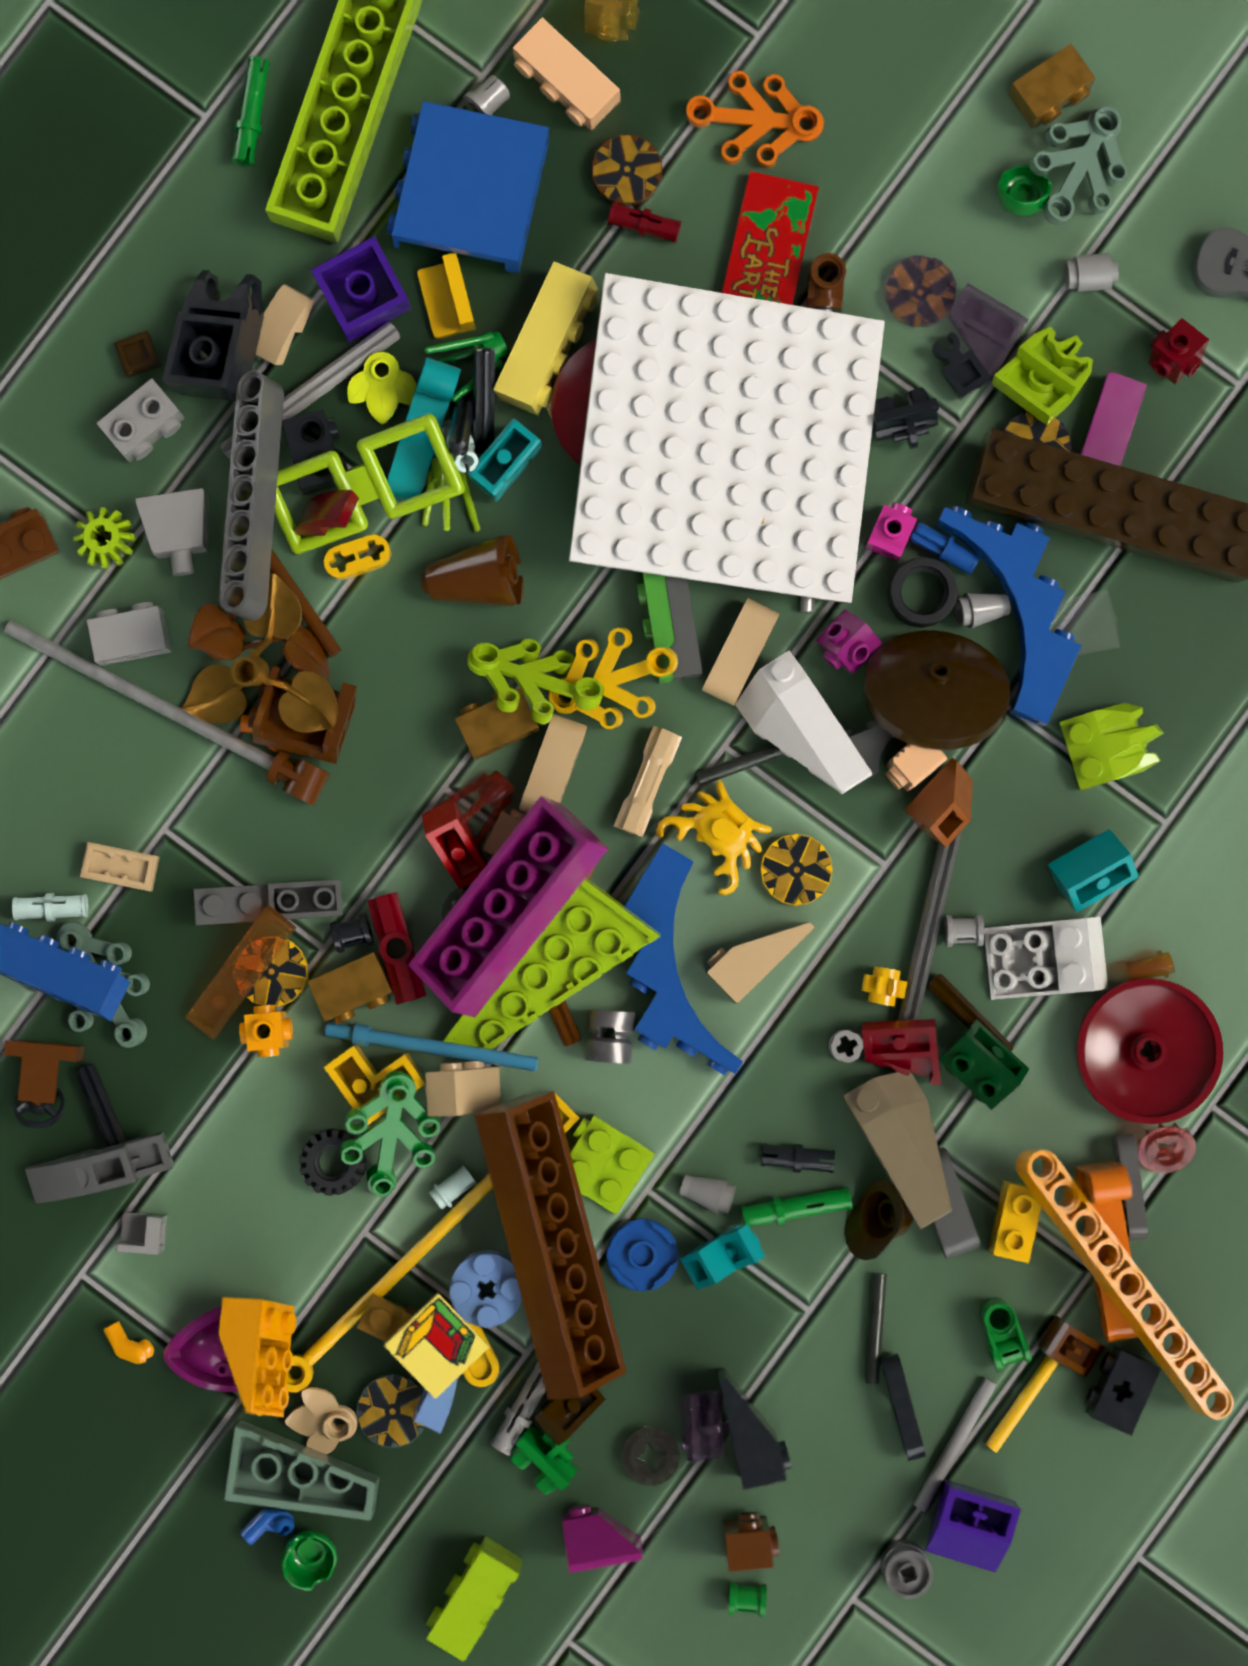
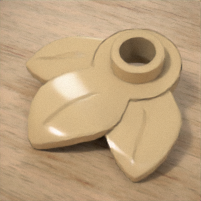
M309 1387L302 1390L304 1404L295 1408L285 1420V1424L295 1432L309 1437L307 1447L324 1454L334 1451L339 1441H344L353 1436L358 1425L357 1416L352 1409L339 1405L332 1393L317 1387ZM340 1418L344 1420L346 1423L343 1425H339L334 1421V1419Z

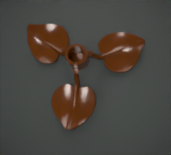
M209 603L203 605L196 612L191 623L187 646L188 648L205 651L210 657L218 661L223 659L234 660L247 649L258 647L265 638L245 643V630L238 622L234 621L237 616L232 613L228 616L221 607ZM299 626L295 633L288 638L280 639L273 636L271 643L277 641L284 642L282 647L283 654L294 668L300 672L310 671L317 673L328 681L329 664L327 654L313 632Z

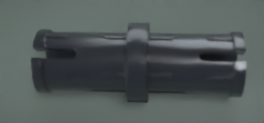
M767 1143L762 1145V1153L775 1154L777 1157L762 1156L761 1167L793 1168V1172L801 1173V1169L829 1172L830 1174L834 1172V1163H824L819 1160H835V1150L803 1148L802 1144H795V1147L769 1145Z

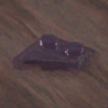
M967 283L948 315L968 349H972L990 375L991 380H993L994 375L998 372L1029 321L1028 318Z

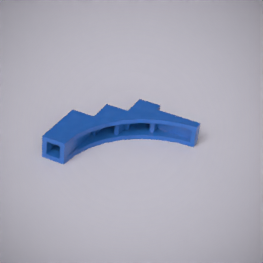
M945 506L936 526L959 538L975 553L981 555V558L1000 581L1013 609L1019 631L1021 661L1018 686L1009 713L1043 727L1048 723L1081 648V644L1074 642L1075 636L1060 629H1055L1054 632L1049 631L1066 591L1058 588L1059 582L1044 575H1040L1039 578L1033 577L1050 537L1042 534L1043 528L1026 521L1023 525L1016 523L1010 534L1004 533L1005 527L996 522L985 520V523L971 518L972 513L962 507L952 506L950 509Z
M662 843L625 904L627 909L661 933V937L641 948L626 973L632 977L629 984L643 993L648 994L650 989L657 992L635 1028L637 1032L641 1033L637 1040L656 1051L659 1045L666 1049L674 1036L679 1039L676 1046L693 1057L699 1051L710 1058L706 1065L724 1076L728 1070L736 1074L743 1061L723 1047L702 1025L686 998L677 973L673 947L674 915L681 887L694 861Z

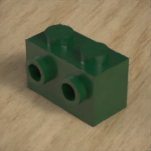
M977 1019L949 1044L939 1059L950 1075L958 1078L971 1090L973 1096L978 1101L985 1103L991 1110L1021 1084L1029 1071V1068Z

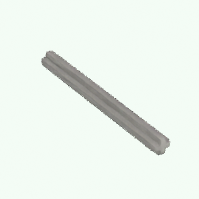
M386 322L285 396L282 420L297 415L361 368L369 356L376 352H383L398 341L400 335L394 325ZM233 435L220 445L222 451L230 460Z

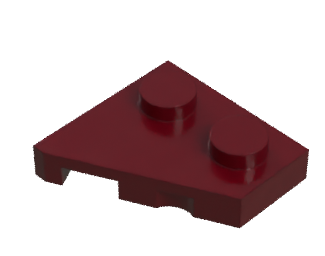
M935 1019L862 1023L865 1061L881 1067H891L894 1071L909 1076L910 1072L930 1078V1084L941 1085V1068Z

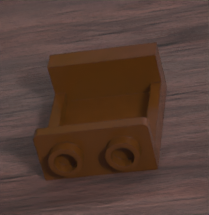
M272 666L270 678L286 682L289 685L292 684L293 680L280 675V667ZM343 683L340 692L334 691L338 704V718L333 729L303 733L289 728L281 719L278 707L279 700L287 691L272 685L261 684L258 692V697H261L259 707H252L248 720V728H252L253 743L337 764L357 703V686Z

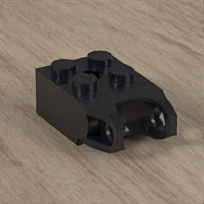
M210 270L201 271L185 298L182 313L177 315L163 376L164 383L181 395L236 401V389L239 379L244 373L253 369L264 319L261 300V280L253 274H246L237 285L231 297L220 301L218 277L213 275ZM207 281H208V293H207V291H206V285H207L206 283H207Z

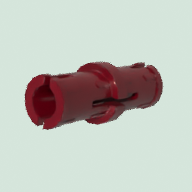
M613 202L607 224L638 232L637 236L640 237L650 235L676 244L682 221L653 214L652 209L644 208V211Z

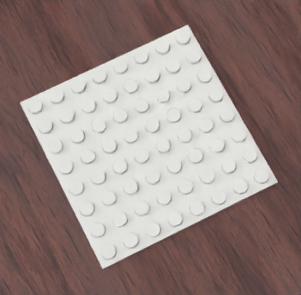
M605 273L569 561L851 604L885 321Z

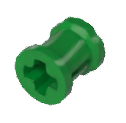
M730 1582L728 1615H734L735 1612L758 1613L759 1617L765 1618L767 1584H761L759 1587L737 1586L736 1582Z

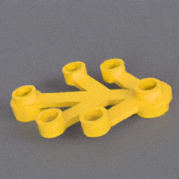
M615 628L608 635L609 644L593 678L603 685V696L632 710L633 714L638 718L649 717L655 712L656 705L654 700L649 696L638 697L617 685L651 673L657 677L670 675L678 666L677 655L668 647H659L650 651L646 660L613 671L622 650L629 647L632 643V634L627 628ZM618 632L623 633L625 636L623 645H619L615 640ZM585 639L577 644L576 657L567 677L561 680L576 684L578 680L582 679L588 662L596 659L600 653L599 644L595 640ZM586 643L591 645L593 650L590 657L586 656L583 652V647ZM661 655H666L669 658L670 663L667 668L662 667L659 663ZM549 691V701L553 704L554 709L560 713L569 714L578 710L596 719L603 728L609 730L619 727L623 722V714L616 707L605 709L599 705L593 710L585 711L576 705L573 698L570 702L564 700L563 695ZM641 700L648 704V711L645 714L638 707ZM608 712H612L616 716V722L613 725L609 724L606 720Z

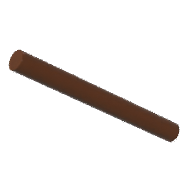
M272 549L270 572L278 575L294 592L302 607V618L330 658L336 656L342 649Z

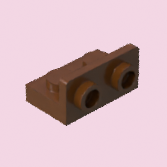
M30 507L20 509L11 514V520L0 524V580L61 553L44 514L38 509L31 510Z

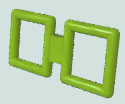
M425 414L360 439L357 442V449L363 464L348 470L344 469L339 455L335 451H328L278 470L275 516L291 551L299 555L366 530L368 521L361 505L380 499L386 515L390 519H396L461 495L465 491V485L454 459L448 451V445L435 416ZM426 431L448 484L396 502L374 450ZM328 467L337 489L353 490L359 497V500L346 528L330 527L325 536L309 535L301 538L300 535L294 532L296 525L278 486Z

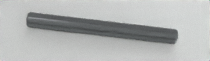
M962 831L947 847L940 843L938 844L907 976L905 998L902 999L897 1021L919 1019Z

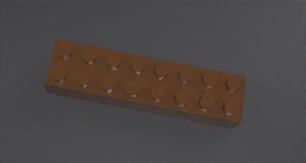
M555 1092L527 1094L482 1111L474 1116L548 1399L581 1398L627 1373Z

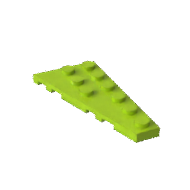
M585 878L477 1016L462 1015L443 1041L493 1049L508 1039L509 1036L524 1026L529 1025L538 1019L539 1016L554 1006L556 1007L601 977L602 974L631 957L647 944L661 937V933L589 879Z

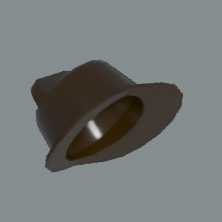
M884 1180L873 1182L846 1220V1244L850 1252L858 1259L868 1261L877 1258L885 1251L894 1238L904 1235L911 1227L913 1216L896 1187L890 1182Z

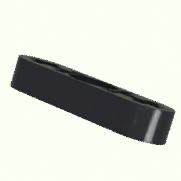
M897 1353L880 1358L881 1366L907 1459L912 1461L926 1457L899 1355Z

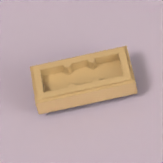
M87 842L80 877L152 892L160 857Z

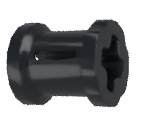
M366 913L360 914L358 919L341 924L337 922L330 923L331 934L338 953L345 952V948L366 943L368 946L374 944L372 929Z

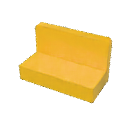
M456 253L443 255V264L423 268L417 272L435 339L476 329Z

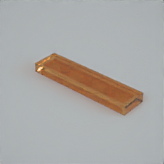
M266 906L185 1018L213 1040L218 1037L297 927L271 906Z

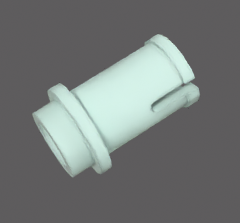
M462 1165L459 1170L441 1184L437 1185L435 1183L433 1185L434 1189L429 1193L441 1209H444L447 1205L451 1208L453 1206L451 1202L470 1187L476 1185L477 1182Z

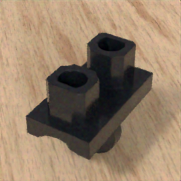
M922 387L910 390L906 394L907 405L896 408L893 399L888 396L876 399L875 414H873L876 441L893 437L894 443L907 440L910 449L918 448L917 437L929 434L930 427L938 426L937 411L939 410V405L936 398L930 399Z

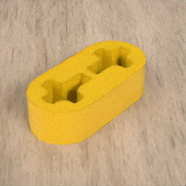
M368 535L331 548L325 554L324 567L334 579L347 580L384 567L390 561L391 548L383 537ZM371 543H375L378 548L384 547V551L379 553V560L374 561L371 556L360 559V554L370 551L369 545ZM341 554L344 559L354 556L356 558L355 561L345 564L346 570L344 572H340L337 567L331 568V564L336 562L335 556Z

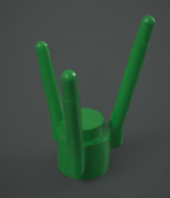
M491 331L481 336L428 346L424 350L426 354L472 346L470 349L438 360L439 362L449 364L474 356V350L478 347H491L495 350V372L504 368L502 361L509 357L506 343L499 332L492 333ZM473 379L453 394L452 402H456L473 389Z

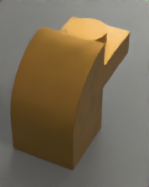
M374 1293L357 1328L387 1342L419 1310L410 1305L406 1309Z

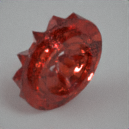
M1175 1122L1168 1127L1159 1124L1158 1128L1153 1131L1146 1129L1145 1137L1138 1139L1139 1161L1145 1168L1156 1173H1171L1182 1169L1193 1159L1196 1151L1195 1140L1188 1128H1179ZM1159 1143L1171 1144L1173 1151L1166 1148L1160 1149Z

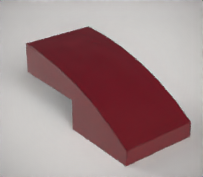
M336 490L311 498L307 502L294 532L297 535L325 536L329 527L346 528L359 497L353 490Z

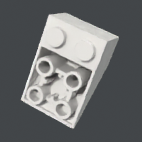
M1101 917L984 928L991 1000L1108 989Z

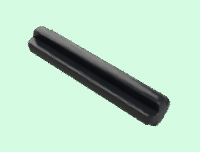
M478 347L474 350L473 441L475 445L474 452L482 454L494 442L495 392L493 389L495 387V350L491 347Z
M473 389L454 403L448 440V451L453 456L457 453L464 456L468 452L473 421Z
M87 1064L76 1070L77 1078L106 1147L127 1142L96 1066L94 1064Z

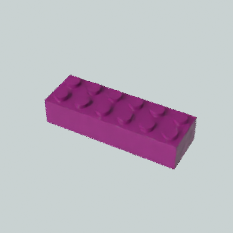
M540 796L408 966L452 1012L476 1017L609 848L563 804Z

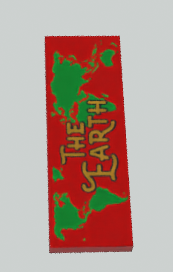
M753 171L749 172L722 293L789 305L793 304L819 186Z

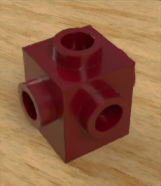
M1181 318L1168 332L1162 330L1150 344L1152 352L1148 364L1152 366L1156 374L1162 378H1167L1176 385L1185 375L1191 377L1199 369L1203 362L1202 358L1209 338Z

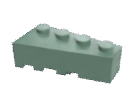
M241 1420L235 1426L225 1501L371 1521L375 1513L380 1476Z

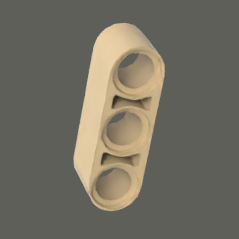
M747 598L702 691L734 706L780 613Z
M553 714L518 812L527 814L540 796L561 803L585 737L587 725Z

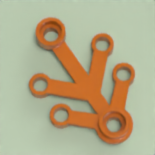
M735 71L730 75L728 87L734 95H741L752 110L715 107L711 99L701 95L693 97L688 102L686 108L688 122L697 128L706 127L711 122L751 126L735 140H729L723 144L721 157L729 165L737 164L742 158V153L771 129H785L786 131L774 142L763 144L757 150V163L763 168H771L776 164L778 156L797 140L810 142L817 139L824 127V119L820 111L812 106H801L785 87L784 79L777 74L769 75L765 79L763 91L768 98L777 99L788 114L774 113L750 84L748 74L743 71ZM737 78H741L746 84L742 88H737L732 82ZM777 82L781 88L774 92L768 88V84ZM702 109L707 113V116L704 119H697L694 116V112ZM802 120H808L812 123V128L804 130L800 127L799 123ZM733 147L738 150V155L731 158L726 155L725 151ZM770 151L774 158L770 161H765L761 158V153Z

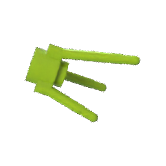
M437 457L431 460L432 470L427 473L426 492L435 489V484L436 488L448 484ZM459 471L465 485V491L462 495L473 530L479 532L480 526L468 487L466 472ZM450 499L442 501L444 531L450 530ZM432 505L423 508L421 524L424 527L429 523Z

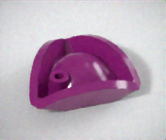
M219 1306L201 1315L177 1333L163 1352L164 1361L173 1372L194 1385L213 1391L235 1392L238 1391L219 1337L222 1306Z

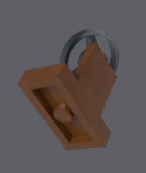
M16 1039L5 1041L4 1055L22 1057L19 1092L13 1101L15 1117L21 1124L29 1128H45L56 1123L61 1118L65 1110V1100L63 1093L57 1087L59 1061L77 1062L84 1060L85 1046ZM56 1094L61 1100L58 1111L50 1105V1103L55 1104ZM20 1101H26L18 1107ZM28 1111L34 1114L46 1112L52 1117L36 1122L27 1120L20 1114Z

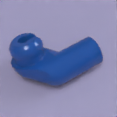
M265 1508L240 1531V1534L251 1545L265 1531L280 1532L281 1536H287L294 1530V1518L286 1510Z

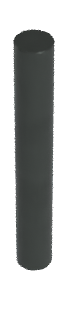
M770 745L697 772L696 776L700 786L779 758L785 754L775 745Z
M873 1273L864 1382L867 1384H879L887 1283V1274Z

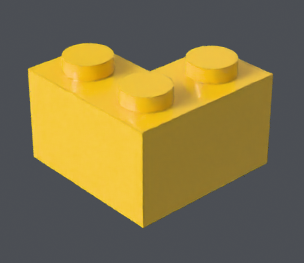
M355 1045L324 1066L353 1109L361 1107L378 1095L381 1081L388 1073L393 1071H402L409 1075L415 1082L416 1091L426 1085L425 1076L408 1053L378 1073L361 1048ZM396 1089V1090L393 1091V1093H398V1092H401V1091H403V1090H402V1089ZM387 1107L367 1119L368 1125L386 1114Z

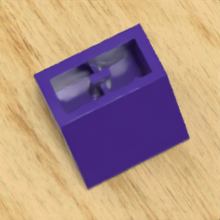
M945 1480L925 1551L996 1573L1011 1545L1021 1508L1015 1500Z

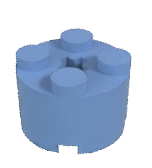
M481 1250L468 1255L459 1264L451 1279L449 1294L453 1307L465 1321L475 1326L491 1328L509 1320L521 1304L522 1297L512 1258L502 1251ZM490 1280L495 1283L493 1291L496 1294L487 1293L483 1295L480 1292L482 1286L479 1282L482 1281L487 1284Z

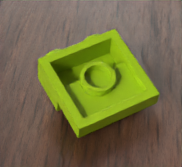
M594 1114L590 1121L584 1117L573 1136L578 1141L570 1154L580 1193L617 1215L655 1153Z

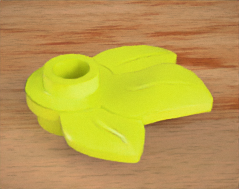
M376 352L367 358L364 370L354 375L349 381L347 389L349 403H362L366 401L367 408L373 418L380 424H385L395 413L398 402L405 405L411 404L417 384L413 376L399 369V364L394 356L387 352ZM378 363H385L388 366L389 371L386 376L380 377L375 373V366Z

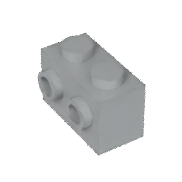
M151 378L96 424L129 462H132L134 459L139 461L150 454L154 448L152 445L162 436L168 438L176 433L181 427L180 422L185 417L153 378Z
M143 602L132 605V611L118 613L117 609L97 612V618L87 620L95 663L106 666L172 652L164 610L159 606H153L152 602Z

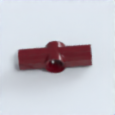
M398 892L367 900L380 945V954L385 962L396 1004L426 997L427 993L423 980L408 966L416 955ZM395 938H401L407 947L405 955L399 959L391 957L388 952V945Z

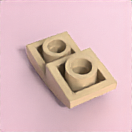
M283 284L264 312L256 355L274 365H283L295 332H303L315 299Z

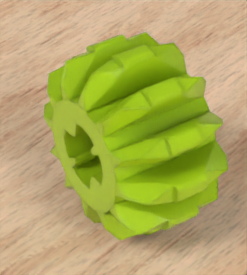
M101 507L98 518L91 511L86 512V517L90 522L86 525L78 521L76 526L83 531V534L73 536L74 542L83 544L78 548L77 554L80 557L88 555L87 563L90 566H95L100 560L101 567L109 569L111 558L117 565H122L123 559L119 554L121 552L127 555L133 553V550L125 545V543L136 540V536L133 533L127 532L132 527V523L129 520L121 521L122 513L118 510H115L109 516L108 510L105 507ZM106 531L112 537L110 541L106 539L107 544L103 546L97 540L99 535L103 537L102 532Z

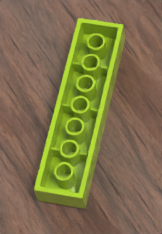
M338 0L265 209L271 222L338 244L423 0Z

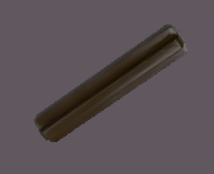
M937 974L930 980L927 985L928 989L966 1027H969L977 1019L1012 1052L1013 1045L942 974Z

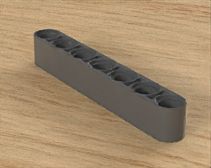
M255 370L244 373L239 379L236 389L219 593L220 605L225 611L249 621L258 620L263 616L268 602L284 402L282 386Z

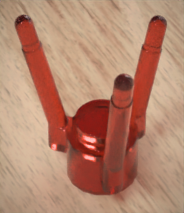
M494 770L489 776L483 773L475 782L433 807L435 808L451 799L457 802L481 787L477 792L480 798L460 817V821L465 823L485 804H488L491 808L497 804L476 836L479 846L494 825L501 811L512 802L509 796L515 791L511 783L497 770Z

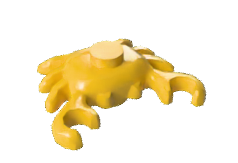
M718 780L716 782V791L720 798L719 801L710 794L699 791L697 793L698 798L705 802L707 806L696 803H683L681 805L683 811H692L696 815L693 817H664L657 825L656 835L662 838L664 836V828L667 825H674L678 830L676 839L680 842L690 829H696V840L698 842H705L711 848L713 856L722 855L725 857L724 863L713 871V875L725 874L729 877V886L719 888L717 891L719 895L727 896L738 887L739 875L736 864L738 855L742 857L745 870L751 867V857L747 849V843L755 852L760 853L762 851L759 841L751 831L754 830L759 833L768 834L772 832V828L751 819L731 800L723 782Z

